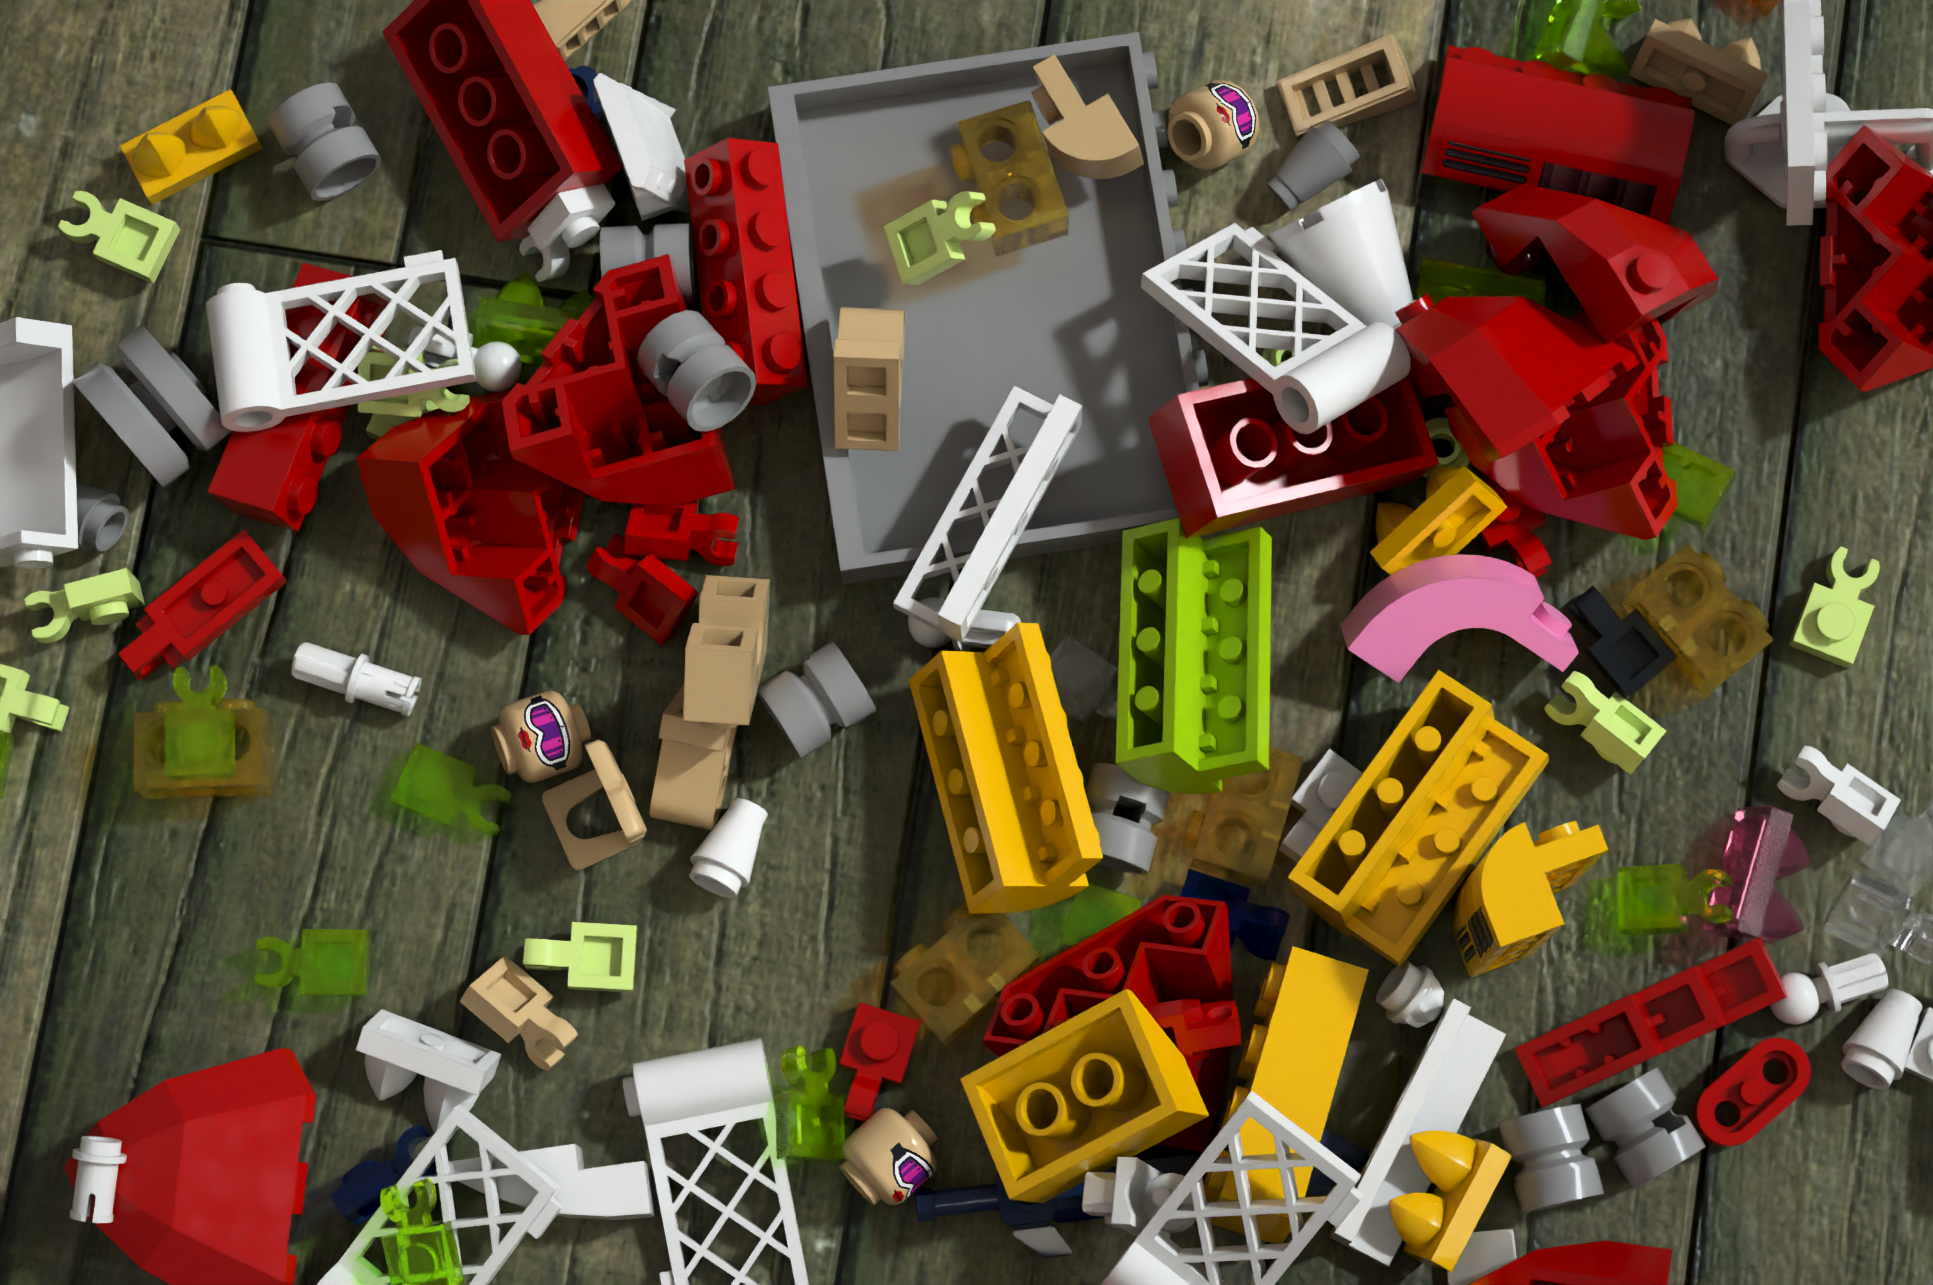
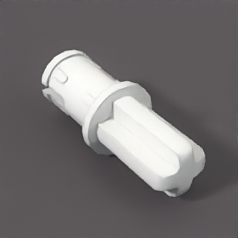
M308 642L300 644L292 661V675L296 679L345 694L346 702L354 703L357 698L399 712L406 717H409L418 698V696L414 695V692L420 691L422 682L420 677H412L369 663L368 655L361 654L357 659Z

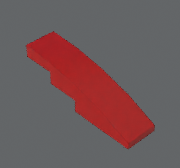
M1760 937L1644 990L1630 994L1514 1049L1543 1108L1766 1008L1788 996L1783 987L1781 977Z

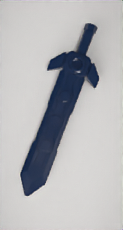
M1324 1128L1320 1143L1357 1171L1368 1161L1369 1153L1365 1149ZM1165 1147L1147 1149L1133 1157H1137L1163 1174L1176 1173L1185 1176L1203 1152ZM1117 1165L1104 1172L1116 1173ZM1313 1166L1305 1196L1327 1194L1337 1183ZM998 1171L995 1175V1184L933 1191L931 1187L915 1190L918 1222L935 1220L934 1217L999 1210V1219L1006 1227H1011L1014 1230L1011 1233L1012 1237L1044 1258L1069 1256L1072 1253V1250L1055 1227L1049 1226L1048 1222L1053 1220L1056 1223L1104 1218V1216H1090L1083 1212L1084 1182L1045 1203L1009 1200ZM1206 1173L1202 1176L1203 1183H1204V1179H1205Z

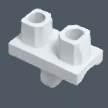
M1117 1157L1116 1173L1086 1172L1082 1202L1083 1212L1090 1216H1104L1105 1224L1112 1228H1120L1137 1237L1184 1176L1176 1173L1163 1174L1137 1157ZM1191 1192L1181 1204L1193 1203ZM1196 1218L1169 1219L1160 1232L1170 1239V1233L1184 1231L1192 1226Z

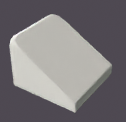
M1513 1229L1472 1232L1453 1271H1446L1447 1285H1468L1516 1260Z

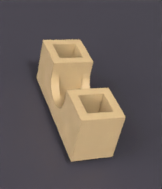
M706 575L700 595L699 623H692L685 647L683 721L699 722L703 727L712 730H728L735 728L737 725L749 726L767 653L770 579Z

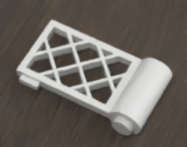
M1233 223L1142 273L1140 288L1273 394L1276 408L1283 420L1300 434H1310L1407 377L1411 369V358L1408 348L1402 337L1393 327L1384 322H1374L1369 326L1363 324L1277 256L1278 249L1275 244L1253 227L1244 230L1236 223ZM1233 249L1250 262V267L1214 263V258ZM1178 278L1205 281L1204 292L1178 290L1171 282ZM1213 282L1250 285L1249 297L1213 293ZM1258 286L1284 289L1294 297V301L1258 298ZM1215 312L1248 316V328L1222 325L1211 314ZM1257 317L1293 320V332L1256 328ZM1302 321L1327 323L1336 332L1329 336L1302 333ZM1256 347L1292 351V357L1274 367L1256 353Z
M442 250L404 257L405 267L275 292L264 293L255 290V287L248 283H232L219 288L217 295L211 297L206 302V311L222 426L237 432L261 431L280 424L288 416L475 382L476 377L459 267L456 259L444 260ZM446 280L448 297L432 317L408 302L421 284ZM400 288V290L396 294L391 291L393 289ZM375 293L389 302V304L368 329L345 314V312L358 296ZM337 300L334 305L328 303V301ZM313 305L324 312L326 316L305 341L287 328L285 309ZM400 311H403L425 326L405 352L380 337ZM450 315L452 318L453 330L443 325ZM338 322L362 337L342 364L318 349ZM437 333L456 346L459 365L431 370L416 359ZM290 344L299 349L293 358L291 357ZM374 345L398 362L384 379L368 382L353 371ZM310 357L335 372L321 391L297 395L295 376ZM409 368H410L411 370H413L414 372H416V373L406 374V375H405V373L408 371ZM346 380L353 384L342 386Z
M757 1038L633 1063L634 1077L623 1079V1089L628 1114L630 1117L642 1116L672 1268V1270L659 1272L661 1285H689L688 1277L702 1256L735 1277L731 1285H739L741 1282L745 1285H760L746 1274L767 1243L790 1258L795 1285H809L762 1039ZM763 1118L768 1146L754 1167L721 1146L736 1123ZM726 1125L715 1141L698 1131ZM689 1133L710 1148L689 1180L666 1165L661 1138ZM716 1153L748 1173V1176L728 1206L695 1185ZM769 1156L771 1157L775 1182L759 1172ZM669 1177L684 1186L675 1202H673ZM754 1179L775 1191L779 1198L781 1210L766 1232L734 1211ZM690 1191L722 1212V1215L702 1245L678 1228L676 1212ZM729 1217L761 1238L740 1271L708 1250V1247ZM782 1220L788 1247L772 1237ZM681 1242L696 1251L687 1267Z
M1251 1090L1100 1285H1228L1222 1280L1219 1261L1239 1260L1251 1261L1255 1285H1275L1326 1220L1338 1228L1358 1204L1364 1194L1354 1186L1361 1174ZM1249 1116L1273 1134L1277 1154L1244 1156L1239 1129ZM1228 1144L1230 1156L1218 1157ZM1289 1147L1293 1149L1296 1153H1290ZM1315 1166L1337 1184L1327 1196L1299 1198L1293 1167ZM1279 1168L1285 1198L1253 1200L1247 1170ZM1233 1171L1239 1201L1207 1203L1202 1176L1206 1172ZM1191 1192L1193 1203L1181 1204ZM1302 1212H1313L1309 1219L1303 1223ZM1288 1213L1292 1240L1289 1243L1261 1244L1256 1215ZM1242 1215L1247 1245L1216 1247L1210 1217ZM1196 1218L1202 1247L1180 1248L1162 1234L1160 1230L1169 1219ZM1264 1259H1276L1266 1271Z
M462 1105L455 1106L338 1263L324 1275L317 1285H397L394 1282L405 1281L406 1285H419L418 1280L448 1276H450L451 1285H464L463 1275L475 1273L477 1274L469 1285H488L525 1235L529 1233L536 1239L541 1237L563 1208L554 1199L562 1187ZM459 1128L479 1143L482 1169L450 1173L446 1145ZM493 1155L506 1166L494 1167ZM435 1160L437 1174L424 1175ZM517 1174L538 1191L525 1211L500 1214L496 1183L497 1176ZM483 1178L488 1215L456 1219L451 1182ZM438 1183L443 1220L411 1224L408 1195L417 1185ZM395 1212H397L398 1225L385 1227ZM515 1222L506 1236L503 1237L502 1223ZM489 1225L493 1252L485 1263L462 1265L457 1228ZM444 1230L449 1267L417 1270L412 1233ZM400 1235L404 1272L383 1274L363 1257L377 1237Z

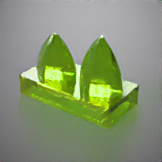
M1556 0L1532 60L1547 62L1556 69L1571 67L1586 74L1598 73L1612 76L1627 72L1629 68L1619 45L1598 22L1601 16L1622 18L1638 13L1641 10L1639 0Z
M524 272L507 283L494 299L481 297L476 314L478 349L489 342H504L518 352L522 362L542 365L544 361L541 352L569 318L576 321L580 318L594 298L584 290L565 300L558 308L544 307L541 292L536 282L528 272Z

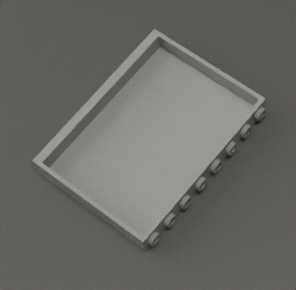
M1139 32L768 87L775 139L779 146L789 233L843 584L908 575L911 572L1014 386L1054 405L1059 394L1082 405V426L1008 559L1122 542L1123 530L1180 518L1147 418L1176 395L1199 390V387L1208 386L1209 381L1203 348L1192 350L1189 326L1140 288L1142 273L1186 250L1187 246L1183 228L1172 230L1169 207L1178 206L1177 187L1173 169L1162 170L1159 148L1168 147L1167 128L1163 110L1152 111L1149 90L1158 88L1157 69L1153 51L1142 53ZM1055 54L1086 106L1108 93L1139 143L1144 164L1119 177L1091 179L1076 175L1057 163L1047 150L1042 131L1056 124L1059 120L1049 125L1031 95L1032 91L1039 88L1033 66ZM960 192L984 193L986 200L973 207L969 217L971 225L977 222L994 223L995 233L985 241L964 240L960 242L965 257L964 261L919 285L902 284L883 226L930 200L946 201L948 205L951 198ZM1178 278L1171 282L1178 290H1182L1181 279ZM1193 288L1183 289L1185 291H1194ZM841 307L905 309L899 451L835 449L834 345L835 339H838ZM1019 408L1008 428L1014 448L1018 449L1031 445L1045 420ZM1003 439L994 455L1007 452ZM1011 464L984 471L978 482L984 503L1002 499L1014 477ZM973 493L963 510L977 506ZM981 518L954 525L948 536L954 558L972 553L984 531ZM943 547L933 564L947 561Z

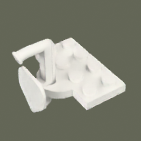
M1781 0L1782 95L1775 98L1757 116L1740 120L1729 128L1724 140L1726 162L1775 204L1786 209V226L1813 225V208H1826V201L1824 200H1826L1827 166L1863 125L1871 128L1891 144L1915 143L1914 146L1909 148L1906 155L1933 174V109L1850 111L1848 105L1841 98L1826 93L1825 73H1823L1824 18L1821 16V0Z

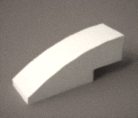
M576 1144L519 1152L562 1187L554 1197L563 1206L557 1214L558 1216L599 1220L656 1217L650 1167L645 1161L584 1169L582 1148ZM493 1155L494 1167L506 1166ZM480 1157L449 1161L450 1173L482 1169ZM517 1174L496 1177L498 1199L526 1209L538 1193L536 1189ZM483 1178L458 1181L485 1194Z

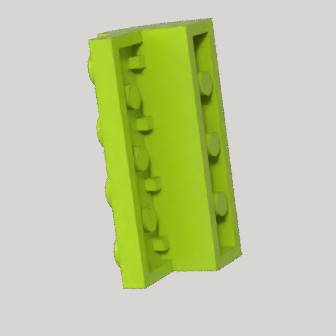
M1180 518L1123 530L1115 763L1137 781L1147 786L1175 793L1222 792L1223 779L1269 770L1272 537L1261 526L1207 539H1202L1200 536L1187 539Z

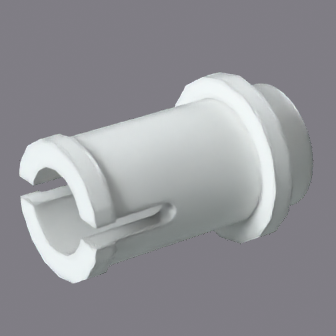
M101 1136L81 1137L80 1148L73 1149L72 1157L78 1160L73 1204L69 1214L71 1219L86 1222L87 1217L90 1216L92 1196L94 1194L96 1198L92 1223L113 1222L114 1214L112 1212L119 1164L126 1163L127 1158L126 1154L121 1153V1140Z

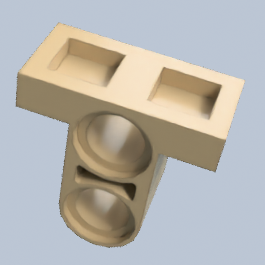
M840 308L838 339H835L834 345L835 449L899 451L905 309Z
M683 684L662 715L658 737L662 739V745L652 793L650 817L712 831L719 818L736 729L739 725L728 730H712L703 727L699 722L683 721Z

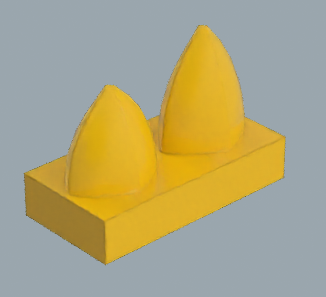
M231 89L120 145L146 197L152 205L263 149Z
M1464 465L1461 468L1453 466L1434 467L1429 471L1427 478V500L1416 510L1398 503H1378L1375 527L1378 545L1370 553L1379 566L1390 575L1426 559L1456 555L1499 516L1507 506L1492 488Z
M1441 1130L1424 1131L1409 1136V1140L1419 1166L1437 1186L1432 1194L1413 1192L1395 1197L1389 1201V1206L1395 1228L1403 1241L1406 1242L1403 1251L1422 1263L1452 1272L1512 1155L1493 1143L1462 1136L1455 1132Z

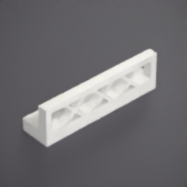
M1016 386L1013 387L894 600L893 606L895 609L961 643L963 642L1082 426V405L1060 394L1054 405ZM1019 408L1045 420L1031 445L1018 449L1014 448L1008 428ZM1003 439L1007 452L994 455ZM1011 464L1014 477L1002 499L984 503L978 484L984 471ZM973 493L977 506L963 510ZM981 518L984 531L972 553L954 558L948 540L954 525ZM943 547L947 561L933 564ZM948 572L951 573L954 585L939 612L914 600L924 579Z
M1454 998L1445 1006L1368 1161L1360 1173L1359 1180L1354 1186L1364 1194L1341 1225L1338 1228L1334 1226L1328 1236L1386 1268L1389 1267L1403 1240L1395 1228L1389 1201L1403 1194L1413 1192L1426 1193L1432 1182L1419 1166L1413 1153L1409 1136L1433 1130L1457 1133L1506 1036L1505 1033L1468 1015L1471 1007Z

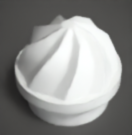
M1406 960L1401 968L1396 966L1385 978L1378 990L1376 1002L1386 1009V1018L1393 1023L1409 1024L1419 1028L1432 1022L1440 1015L1444 991L1431 969L1425 965L1416 967Z

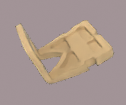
M600 740L585 744L595 767L594 770L547 790L542 795V802L567 858L576 871L583 870L637 845L644 838L647 831L635 804L636 801L619 769L610 747ZM604 788L623 830L590 839L575 837L568 829L567 819L569 813L575 806Z

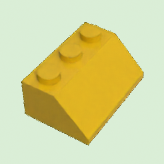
M1128 989L1115 994L960 1078L1009 1200L1045 1203L1085 1182L1086 1172H1104L1117 1165V1157H1133L1209 1117L1184 1056L1135 994Z

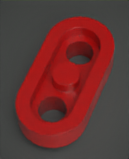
M1769 1038L1754 1045L1698 1095L1693 1107V1121L1698 1133L1707 1142L1724 1148L1735 1147L1750 1140L1798 1098L1808 1086L1811 1067L1806 1053L1799 1045L1785 1038ZM1767 1061H1775L1783 1068L1784 1077L1780 1084H1771L1764 1078L1763 1066ZM1719 1103L1729 1104L1735 1110L1736 1120L1731 1127L1722 1126L1717 1122L1714 1112Z

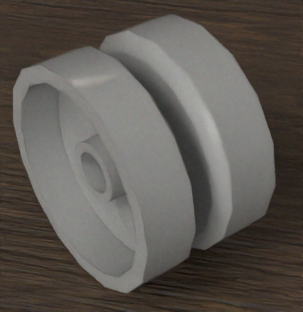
M141 324L117 344L118 357L136 377L137 381L128 387L108 364L98 361L72 382L165 489L189 469L188 457L170 437L169 433L178 427L198 450L210 452L231 435L232 430L222 426L220 414L208 401L211 395L174 352L169 355Z

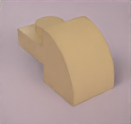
M1055 54L1033 66L1039 88L1032 91L1031 95L1049 125L1059 120L1056 124L1042 131L1047 150L1057 163L1076 175L1091 179L1119 177L1144 164L1139 143L1108 93L1086 106Z

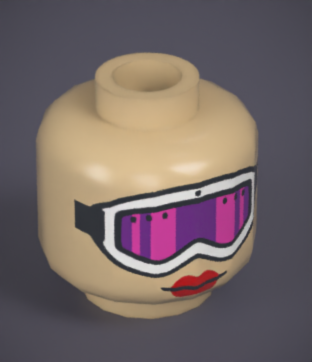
M1214 80L1179 96L1170 107L1167 117V134L1171 148L1184 162L1195 169L1202 170L1215 169L1245 155L1256 143L1260 130L1258 112L1253 100L1243 88L1231 81Z
M552 690L506 704L500 711L499 724L491 726L494 745L505 772L508 775L516 772L522 780L528 783H536L577 768L582 761V742L591 740L589 724L581 705L578 703L568 706L564 697Z
M882 1108L876 1111L842 1143V1153L846 1161L839 1168L856 1190L873 1206L880 1200L889 1205H898L937 1170V1160L930 1146L938 1138L915 1111L911 1110L905 1117H902L893 1109Z

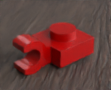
M1491 478L1483 481L1498 494L1507 506L1499 516L1478 534L1486 552L1489 554L1505 546L1514 565L1533 574L1536 579L1549 572L1547 566H1550L1552 561L1542 542L1532 533L1544 526L1546 518L1543 513L1527 507Z
M698 501L677 506L632 504L625 531L624 554L648 556L651 553L657 559L688 561L690 549H694L706 561L719 566L734 565L738 542L723 541L718 538L735 539L739 517L729 513L697 514Z
M616 533L605 550L601 547L595 549L586 568L596 579L607 583L620 593L613 607L662 646L675 636L700 592L651 553L640 562L639 555L624 554L625 537Z
M861 1002L858 1003L839 1062V1067L857 1072L843 1110L845 1117L865 1122L873 1114L882 1081L902 1086L921 1021Z

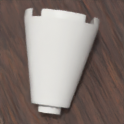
M1382 178L1302 217V219H1297L1268 234L1272 243L1277 247L1278 252L1293 269L1366 326L1374 322H1384L1394 327L1400 323L1395 312L1413 301L1388 189Z

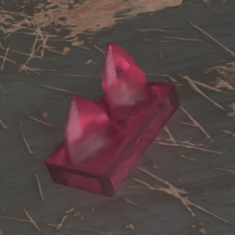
M1774 806L1737 808L1703 926L1704 930L1724 938L1756 939L1761 937L1762 940H1779L1797 934L1804 929V925L1792 904L1778 890L1773 888L1776 877L1793 875L1811 864L1802 840L1790 828L1793 814Z

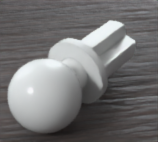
M418 326L412 329L406 348L411 345L424 327ZM437 333L425 347L427 367L437 368L446 360L458 359L456 346ZM469 333L476 382L484 389L493 392H500L513 387L519 380L522 372V361L518 352L509 344L498 341L489 342L479 349L472 347L473 334Z
M929 597L919 602L939 612L945 600ZM980 609L962 643L910 616L908 617V628L913 639L925 647H941L952 640L956 651L967 652L971 647L988 649L1016 623H1021V619L1013 613Z
M1874 953L1830 967L1821 962L1815 966L1817 978L1811 979L1804 974L1794 972L1780 976L1788 997L1769 1007L1772 1013L1782 1022L1794 1025L1802 1024L1816 1015L1822 1003L1826 1002L1830 1011L1836 1013L1841 1011L1842 1003L1885 990L1888 987L1887 971L1879 956Z

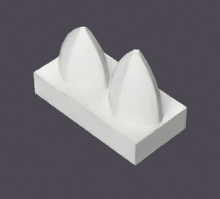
M383 1009L363 1026L356 1047V1051L365 1054L367 1078L379 1100H385L403 1091L415 1079L417 1073L425 1076L423 1088L424 1105L434 1133L455 1106L462 1105L466 1110L470 1111L480 1092L494 1078L501 1054Z

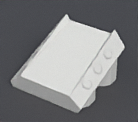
M599 73L593 80L642 221L673 210L688 213L690 208L684 165L685 157L670 119L677 109Z

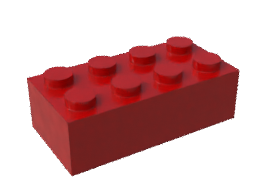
M414 0L382 31L497 242L524 239L529 236L530 233L527 228L557 193L605 184L623 168L530 0Z
M1409 373L1407 377L1310 434H1300L1293 430L1278 412L1273 394L1253 378L1178 394L1147 418L1187 539L1403 487L1439 465Z

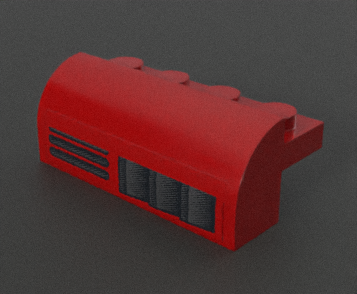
M1448 45L1438 97L1427 137L1421 173L1506 192L1522 184L1534 185L1599 199L1668 224L1691 139L1695 110L1691 109L1692 98L1680 96L1664 87L1643 88L1620 83L1604 74L1593 73L1584 75L1556 69L1544 61L1530 60L1524 62L1496 56L1492 52L1480 47H1467L1464 49Z

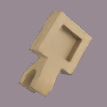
M506 955L470 984L460 1000L465 1007L507 1043L520 1034L525 1042V1049L529 1058L535 1065L545 1071H549L563 1058L565 1054L562 1050L578 1035L570 1023L557 1017L547 1009L554 996Z

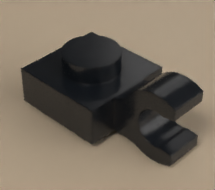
M1594 586L1567 607L1576 620L1598 639L1584 651L1585 654L1626 700L1678 658L1637 608L1621 620Z

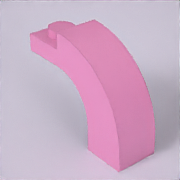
M1457 554L1439 556L1417 562L1393 573L1371 589L1340 625L1347 649L1398 683L1423 652L1435 641L1449 633L1468 628H1485L1506 634L1562 672L1579 654L1569 631L1572 626L1571 622L1555 607L1542 602L1544 596L1533 574L1509 562L1479 555Z

